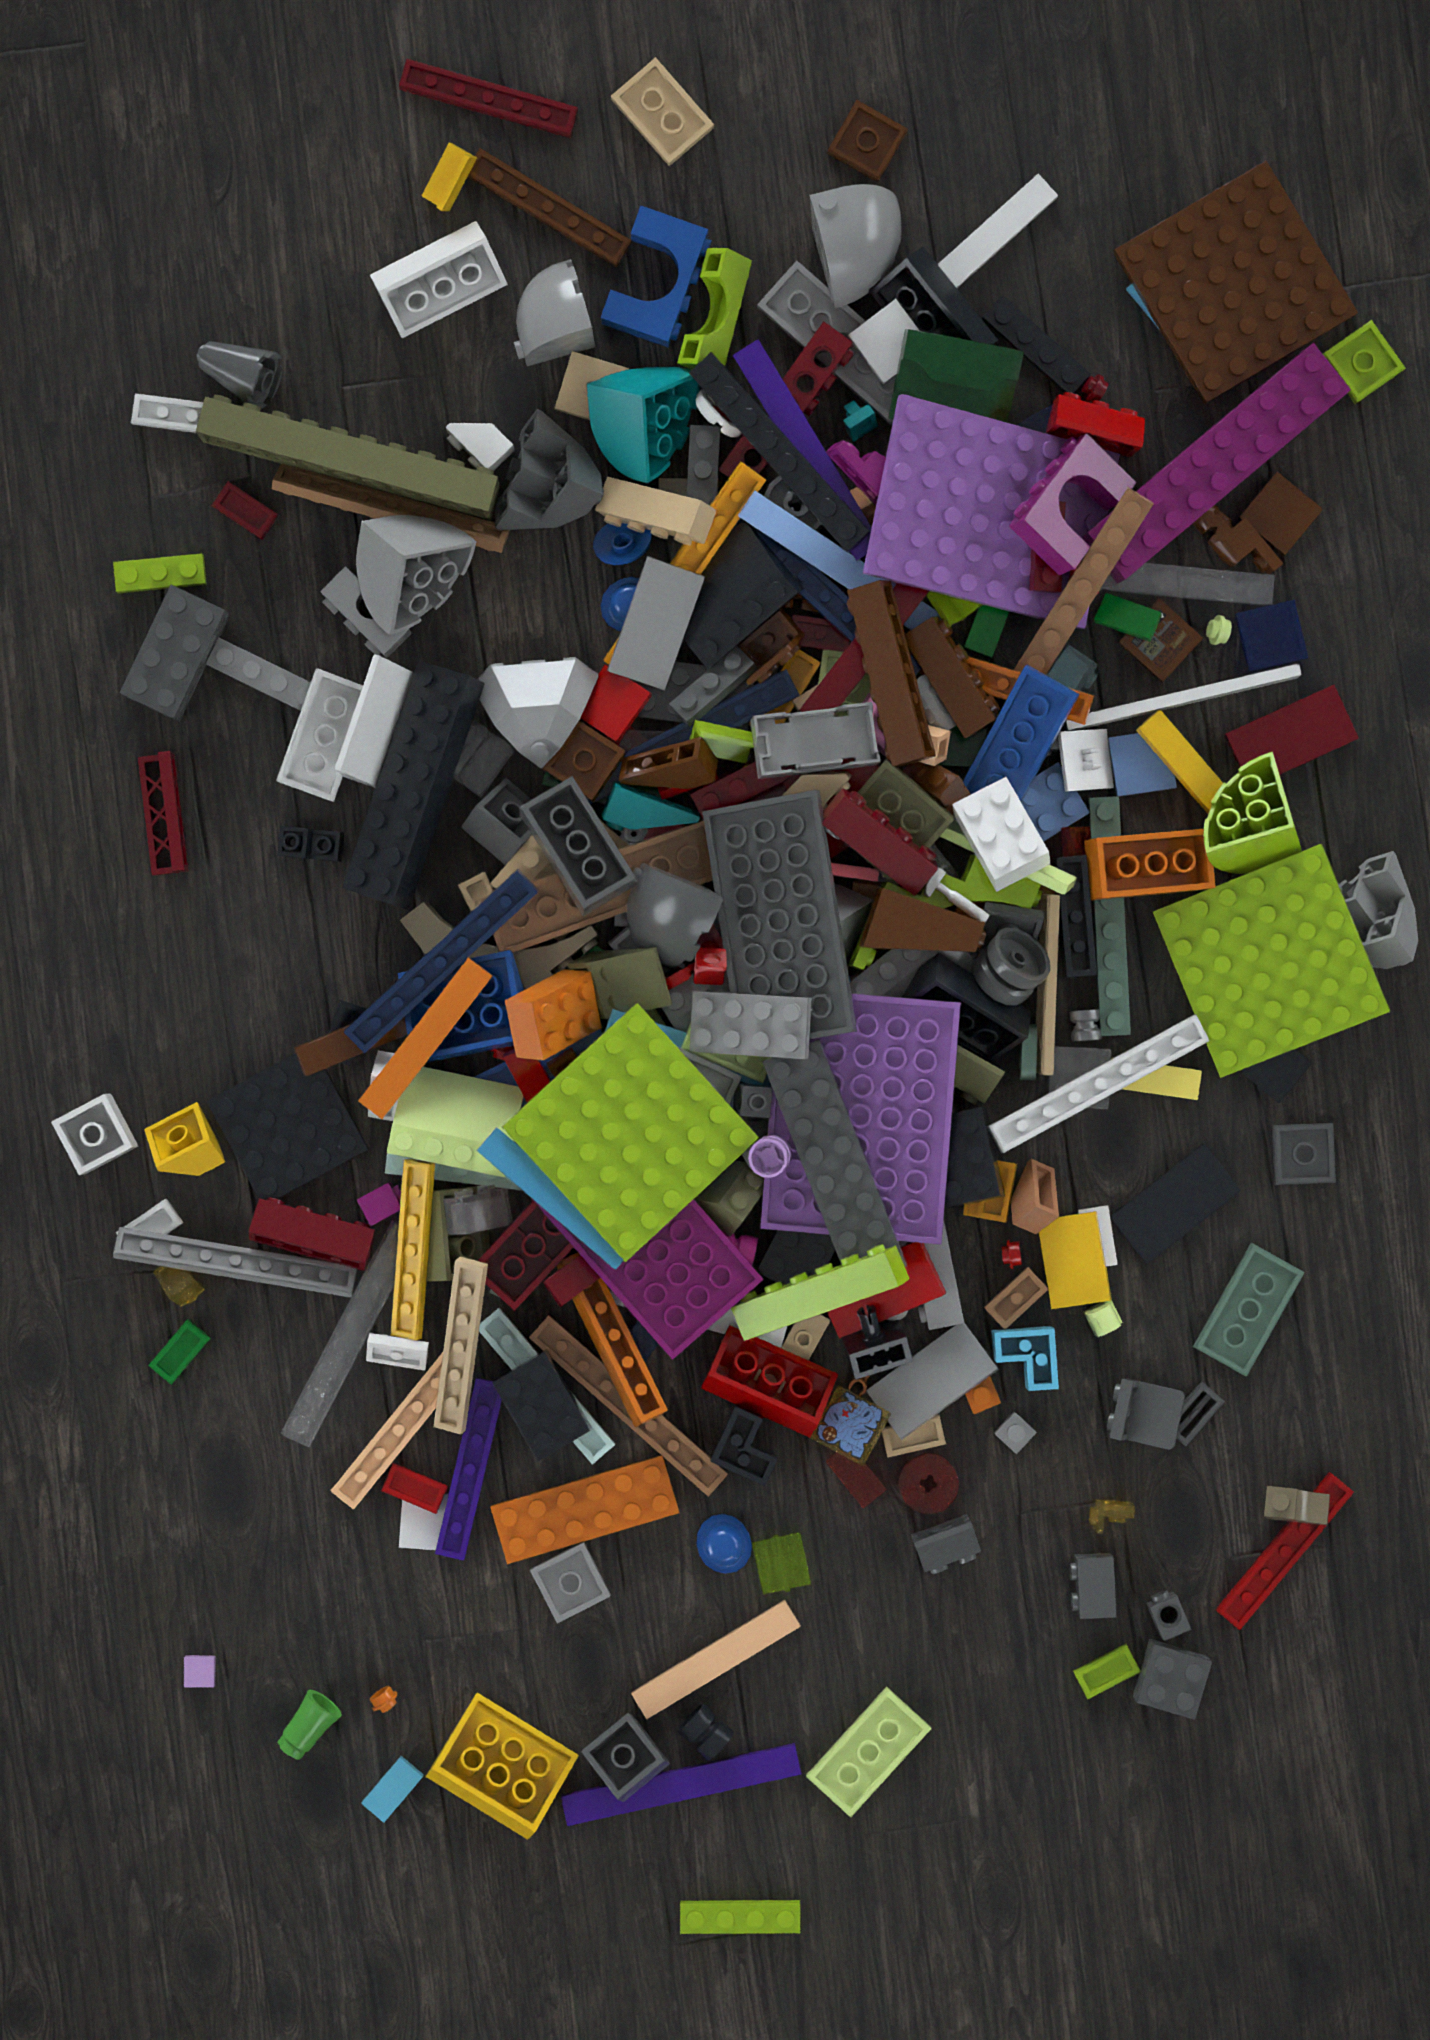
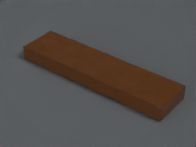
M405 1016L369 1050L407 1035ZM348 1026L294 1047L304 1076H309L363 1053L344 1033Z

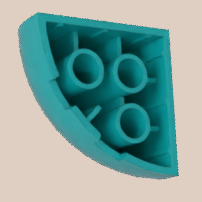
M679 367L636 368L616 372L587 384L589 418L593 435L606 459L619 472L631 479L648 483L662 474L671 465L668 460L676 449H682L690 433V427H687L691 411L692 409L697 410L695 396L700 391V385L689 374L692 369Z

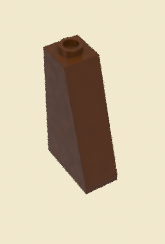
M877 888L859 946L863 948L976 952L977 947H982L986 937V931L983 930L985 923L885 888Z

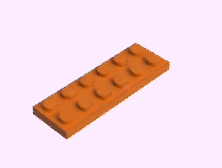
M662 1455L490 1506L507 1564L680 1513Z

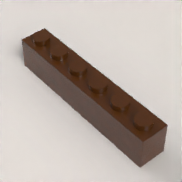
M878 580L847 590L849 596L847 606L851 615L854 616L856 624L855 637L862 647L864 655L862 665L865 672L869 674L871 682L870 696L873 702L876 703L879 713L877 723L881 732L884 733L887 759L891 762L892 766H905L935 757L936 754L891 581Z

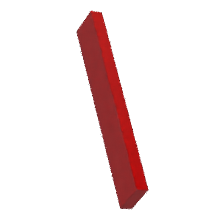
M1331 1472L1325 1476L1313 1491L1315 1493L1330 1494L1328 1523L1354 1493ZM1288 1521L1215 1610L1237 1629L1241 1630L1327 1525Z

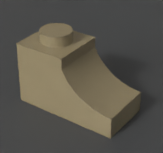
M1267 1486L1264 1516L1272 1520L1328 1525L1330 1494Z

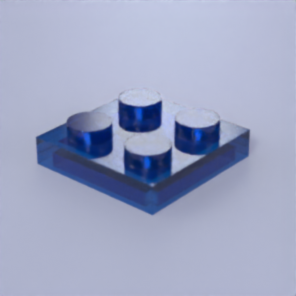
M1295 600L1235 614L1248 673L1308 658Z

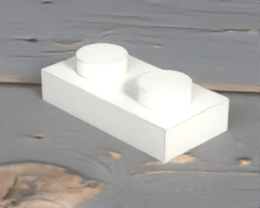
M369 1333L366 1361L425 1370L429 1342Z

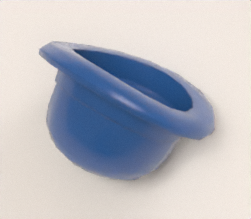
M628 577L619 579L610 585L603 594L600 605L602 617L610 627L618 631L622 630L639 578Z
M726 1514L713 1515L702 1523L697 1533L696 1545L699 1556L705 1565L716 1572L724 1574L737 1572L746 1565L751 1556L752 1542L749 1532L743 1523L733 1516Z

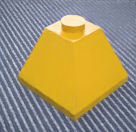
M198 1102L144 1129L155 1166L160 1172L199 1176L225 1163L219 1142Z

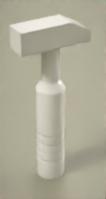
M938 867L935 874L925 884L924 895L930 897L936 888L947 896L951 903L974 919L985 923L990 915L957 891H951L940 883L946 872Z

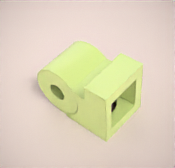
M1112 1300L1101 1302L1083 1311L1094 1335L1097 1337L1116 1330L1123 1323Z

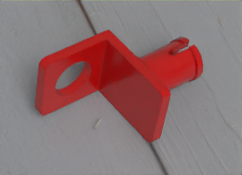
M706 940L700 945V949L695 955L693 982L703 985H723L724 973L727 969L726 949H720L715 941Z

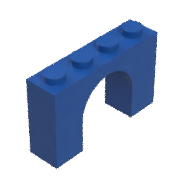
M640 206L631 231V240L667 254L674 261L678 269V279L668 295L655 301H643L610 290L601 315V324L669 348L671 340L677 341L682 324L678 323L681 312L687 313L692 299V296L688 295L691 284L697 285L702 270V268L698 267L701 256L705 257L707 248H710L712 240L708 239V229Z

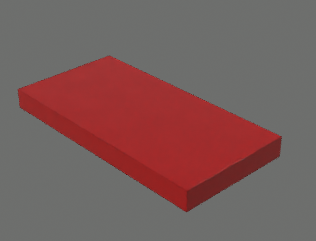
M911 1242L901 1246L907 1262L905 1269L909 1276L908 1281L899 1287L827 1312L839 1339L862 1330L857 1311L861 1307L864 1308L865 1314L868 1317L866 1305L875 1306L878 1321L881 1322L946 1294V1290L924 1243Z

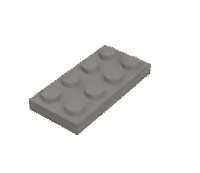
M693 991L689 1052L808 1059L812 998Z

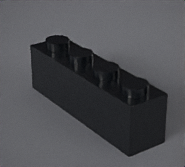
M1087 855L1057 857L1053 859V866L1077 877L1074 887L1065 895L1056 892V895H1060L1059 936L1063 979L1097 975Z

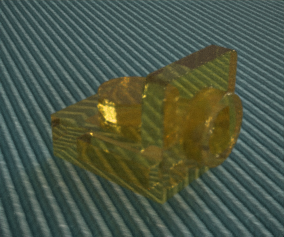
M160 1266L153 1271L168 1298L180 1307L194 1302L198 1295L205 1290L202 1284L197 1282L188 1270Z
M1096 1500L1095 1507L1090 1508L1089 1525L1094 1526L1097 1534H1103L1104 1516L1108 1517V1521L1124 1523L1126 1518H1134L1135 1506L1132 1502Z

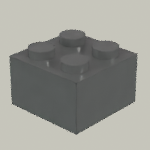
M1149 1639L1133 1697L1137 1703L1195 1720L1212 1661L1206 1655Z
M630 1713L623 1716L581 1751L617 1800L622 1802L626 1801L670 1764L640 1723Z

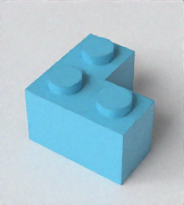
M1052 1326L991 1330L993 1360L996 1363L1023 1361L1025 1388L1028 1391L1059 1389L1055 1329Z

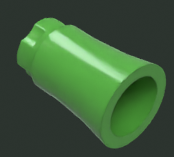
M308 1690L299 1709L277 1742L280 1745V1749L288 1756L300 1760L306 1752L311 1750L324 1732L342 1716L340 1709L323 1694L315 1690Z

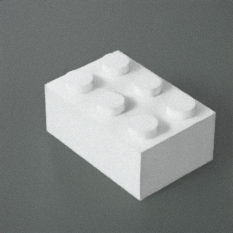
M1007 777L952 804L955 819L996 892L1050 865L1049 851Z

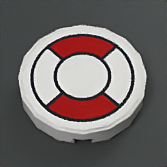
M702 388L695 396L696 406L701 414L713 425L717 422L723 426L720 429L723 434L730 437H739L742 434L740 430Z

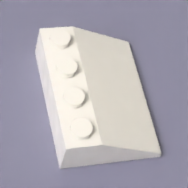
M376 654L372 658L335 766V770L345 778L376 788L414 675L413 672Z

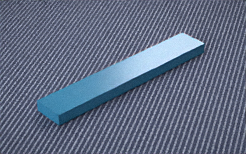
M496 1127L476 1151L616 1270L624 1260L530 1157Z

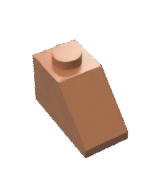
M1032 1158L1027 1162L1011 1198L1013 1225L1037 1234L1059 1217L1054 1168Z

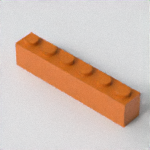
M579 1252L562 1259L556 1266L557 1269H561L580 1255ZM599 1278L573 1297L572 1300L636 1428L661 1416L668 1409L606 1283Z

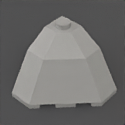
M576 657L563 658V661L545 662V659L522 661V664L515 665L495 663L491 664L477 679L485 683L479 700L494 726L512 746L542 769L562 747L580 720L598 679V674Z
M1394 851L1367 859L1358 867L1361 871L1350 882L1344 880L1339 884L1372 967L1383 969L1402 966L1412 962L1418 944L1415 907Z

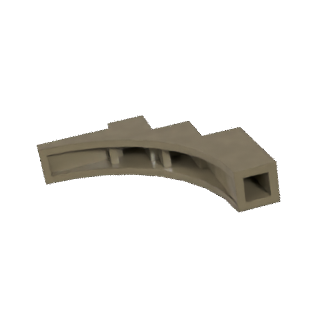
M429 902L421 903L400 920L425 954L454 928V926L440 916ZM590 925L574 936L549 946L513 952L523 986L527 989L556 974L554 972L556 969L561 971L568 968V963L574 961L572 959L574 955L580 951L586 954L598 944L596 939L601 936L596 927ZM483 943L469 957L473 958L497 953L498 949L497 946Z

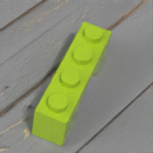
M707 248L700 278L705 283L709 292L710 311L705 324L700 330L684 335L678 364L693 369L712 352L724 366L726 365L752 260L729 248Z

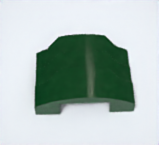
M905 329L888 419H894L898 396L904 394L1007 423L1016 381L1018 382L1024 351Z

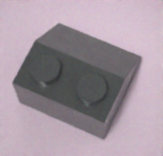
M505 778L474 807L461 828L506 865L532 835L520 816V806L532 799Z
M967 1514L911 1534L924 1572L931 1571V1574L948 1569L947 1564L959 1560L960 1564L972 1561L977 1558L975 1554L981 1552L973 1525Z

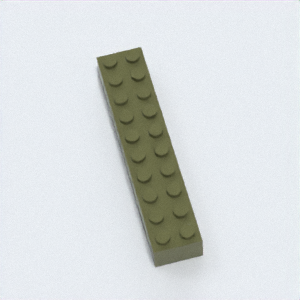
M214 395V398L205 397L196 428V433L203 443L491 521L500 489L498 476L493 475L494 471L480 466H477L476 470L465 468L464 462L450 458L447 459V462L436 460V455L421 450L418 451V454L406 451L407 447L390 442L389 446L377 444L378 440L367 435L361 434L359 438L348 436V431L342 428L331 427L330 430L319 428V423L309 419H302L301 422L290 420V415L280 411H273L272 415L260 412L261 407L250 403H243V407L231 404L232 400L221 395Z

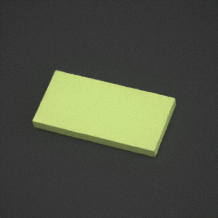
M886 1686L807 1773L806 1777L848 1816L852 1817L931 1730V1726Z

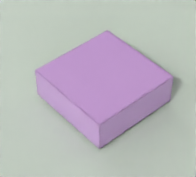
M186 1655L184 1657V1687H215L216 1656Z

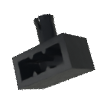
M866 1305L868 1317L863 1307L857 1311L862 1331L841 1337L847 1361L855 1379L913 1362L907 1337L899 1320L879 1325L876 1307L872 1305Z

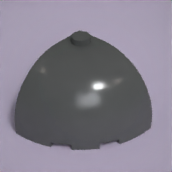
M642 862L640 868L636 867L633 871L636 882L635 886L631 888L627 902L628 928L638 948L656 947L661 966L678 971L685 967V964L682 962L684 960L691 962L700 949L697 940L701 934L710 931L724 898L705 886Z

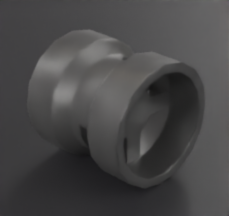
M1099 1009L1069 1012L1070 1021L1076 1023L1074 1030L1071 1032L1072 1041L1101 1039V1030L1095 1025V1022L1100 1019Z

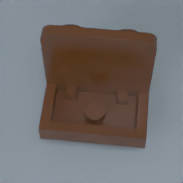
M783 608L737 646L757 667V670L746 680L749 686L755 681L761 684L780 665H784L802 647L799 642L805 634Z

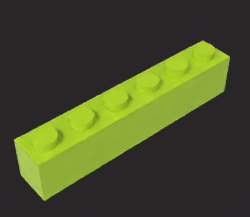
M884 1244L867 1250L868 1255L859 1258L858 1254H853L840 1260L842 1265L834 1268L832 1263L816 1268V1274L809 1277L806 1272L791 1277L789 1279L790 1283L782 1286L781 1281L764 1287L765 1292L757 1295L755 1290L749 1292L739 1303L731 1308L743 1340H749L899 1287L909 1280V1276L896 1245L886 1249Z

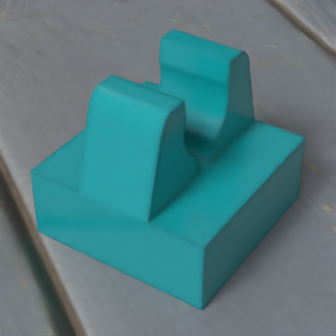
M853 400L844 406L847 418L843 421L847 434L853 442L878 426L875 412L869 404L860 408Z

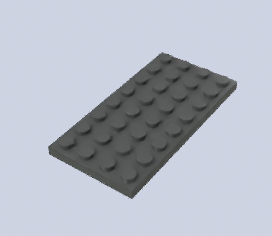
M811 790L702 811L714 891L724 898L718 911L723 949H726L727 975L730 993L812 998L809 1039L857 1032L826 827L822 824L824 814L820 790Z

